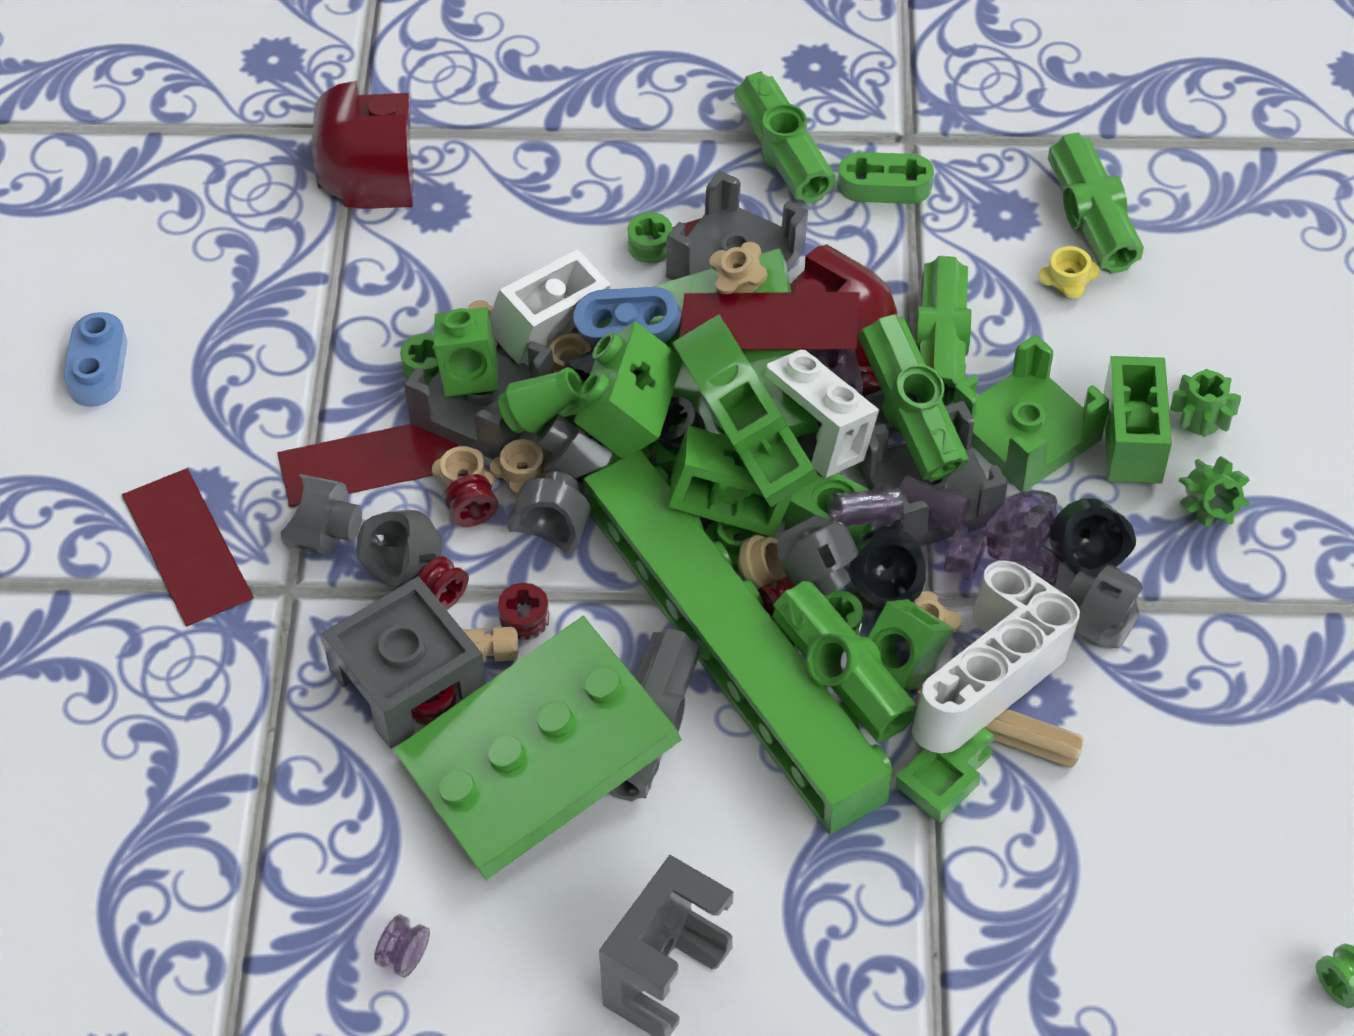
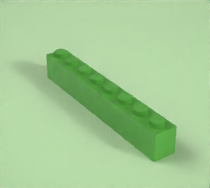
M639 450L624 460L620 459L585 477L584 490L585 497L591 506L590 517L674 629L685 632L692 641L700 644L698 661L827 833L831 835L886 804L889 801L891 776L893 775V768L888 756L877 744L871 746L859 731L857 718L845 703H837L827 690V686L820 685L812 679L807 669V663L795 649L794 642L763 608L762 598L755 585L750 580L742 581L733 569L731 558L723 544L717 540L712 542L703 531L700 517L668 507L671 481L666 471L660 465L654 467L643 452Z

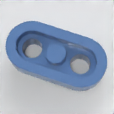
M641 287L590 292L576 305L573 318L582 338L590 345L596 346L607 333L611 331L617 333L634 321H637L662 342H666L678 332L681 326L682 312L675 297L668 290L661 287ZM664 316L657 324L649 325V322L654 317ZM612 319L608 326L598 328L602 320Z
M106 312L91 313L78 320L72 328L64 379L70 397L80 405L90 407L103 405L111 401L120 391L127 350V338L121 320L115 315Z

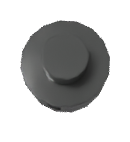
M557 414L548 421L536 440L539 446L549 452L543 465V471L546 473L552 471L566 473L574 477L580 484L582 481L580 476L606 467L614 452L604 444L594 441L592 435L574 422L575 419L570 423Z
M552 471L547 473L545 478L530 479L521 486L515 506L509 515L507 528L510 532L528 533L554 543L566 555L572 554L580 543L582 532L590 516L591 506L586 497L579 492L580 484L574 477L563 472Z
M300 474L299 476L303 482L302 499L293 518L280 531L283 544L288 547L329 555L335 550L340 539L351 542L355 540L361 526L362 508L360 505L348 502V490L344 483Z
M411 509L388 511L374 515L364 521L357 536L356 553L358 560L376 577L389 585L398 587L416 578L431 560L441 555L442 540L431 520L422 512ZM376 535H384V540L380 541Z
M813 516L795 524L779 535L777 556L791 585H798L802 581H809L823 595H827L841 589L851 581L845 566L856 558L859 551L847 526L819 516Z
M1111 564L1107 565L1097 578L1080 571L1072 580L1065 594L1077 604L1080 610L1075 633L1100 646L1120 648L1140 616L1136 600L1143 589L1140 581Z

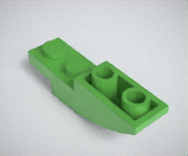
M719 314L672 342L770 507L819 478L782 414Z

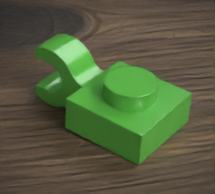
M983 727L960 748L952 752L936 753L924 748L896 775V787L936 821L941 823L979 786L980 773L976 769L981 767L993 754V750L988 745L994 740L995 735Z

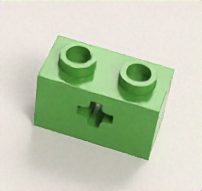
M637 321L632 322L617 333L612 331L607 333L595 346L592 353L595 362L590 376L580 389L579 398L582 400L574 421L623 460L659 439L683 362L680 355Z
M1110 356L1103 392L1110 400L1104 427L1108 482L1162 484L1172 445L1165 358Z
M688 425L672 466L668 507L775 537L793 494L770 507L727 436Z

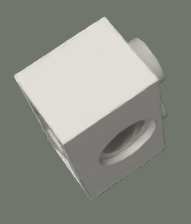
M576 249L499 289L490 314L494 339L519 365L528 360L527 345L530 341L549 347L550 343L560 335L578 333L579 331L575 326L573 318L578 302L590 292L610 289L611 284Z

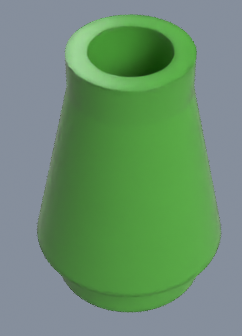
M567 367L556 373L510 383L507 386L506 392L500 394L498 399L502 417L514 432L522 433L527 431L534 433L570 403L579 399V392L582 387L581 380L573 369Z

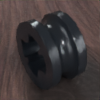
M672 397L658 441L667 451L672 453H678L688 425L705 430L703 418L689 400L682 397ZM684 418L686 422L684 423V425H680L682 419ZM671 425H675L672 431L670 432L669 427Z

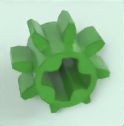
M1209 369L1197 372L1192 377L1185 374L1182 375L1179 390L1173 392L1170 405L1171 411L1182 412L1179 427L1181 429L1186 428L1194 434L1202 435V437H1207V435L1216 432L1219 428L1227 432L1230 429L1233 415L1238 413L1241 402V395L1229 393L1232 379L1230 377L1225 378L1222 374Z
M1219 456L1214 466L1207 465L1200 459H1196V468L1190 472L1188 477L1179 478V482L1185 486L1187 494L1179 502L1180 506L1189 513L1197 511L1196 520L1205 527H1209L1213 523L1214 517L1223 519L1230 525L1233 524V515L1242 506H1249L1250 504L1244 498L1242 489L1250 481L1249 477L1240 471L1232 472L1233 463L1222 456Z

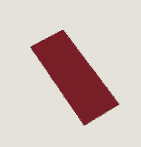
M860 292L684 293L679 338L719 314L741 350L857 349Z
M407 424L277 453L290 507L299 505L302 499L303 482L299 476L300 474L342 482L346 485L348 494L433 476L432 466L434 462L441 459L448 450L459 446L455 442L418 426Z
M188 468L122 494L186 627L254 599Z

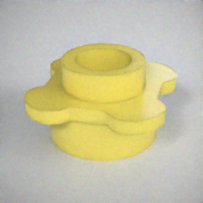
M1065 246L1053 252L1050 258V265L1039 270L1038 278L1043 285H1053L1058 291L1064 293L1066 297L1075 299L1084 295L1085 286L1089 281L1096 280L1099 277L1100 268L1095 262H1092L1089 254L1083 249Z

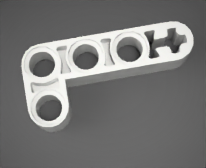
M996 561L988 565L984 570L973 610L975 624L985 634L924 682L912 725V734L915 741L921 747L936 753H949L960 748L979 730L987 726L1058 668L1067 658L1078 624L1080 610L1077 604L1042 578L1015 562Z

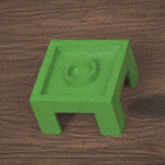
M1037 334L1017 346L1011 375L978 396L976 394L978 377L971 375L955 386L953 403L964 401L973 417L974 428L971 446L990 464H997L1004 477L1021 493L1102 440L1110 402L1103 393L1091 385L1087 388L1083 408L1050 378L1053 350Z

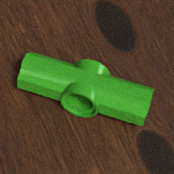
M762 71L747 75L744 81L735 88L734 99L762 144L761 155L763 161L769 167L778 170L796 200L801 199L806 204L822 200L824 195L835 186V174L807 131L805 112L801 108L789 103L773 76H766Z
M1079 132L1063 135L1056 144L1049 147L1048 161L1063 189V204L1067 220L1073 229L1082 228L1101 268L1110 270L1111 274L1126 271L1132 264L1142 259L1144 246L1127 214V197L1122 181L1117 175L1108 176L1089 138L1082 137Z
M938 256L936 260L924 264L921 287L922 306H918L916 345L925 365L937 371L943 380L945 389L942 401L944 406L953 403L955 386L966 379L965 356L969 354L972 310L967 309L968 266L961 264L956 257Z
M894 314L880 318L870 326L863 328L858 335V339L885 396L882 404L884 417L889 424L901 431L922 480L928 479L932 482L948 477L953 472L963 468L968 463L969 458L943 404L942 398L945 389L943 380L937 371L925 365L904 317H896ZM905 392L915 395L921 403L910 400Z
M802 581L780 596L773 605L775 611L772 617L805 655L807 669L812 679L820 685L830 686L876 742H887L894 735L903 732L914 720L917 705L881 664L880 651L876 644L868 637L858 636L812 582ZM845 651L847 663L843 671L841 667V657L843 652Z

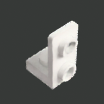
M798 350L768 363L764 375L822 423L816 435L817 444L811 462L814 469L823 477L828 478L864 461L879 409L806 350Z

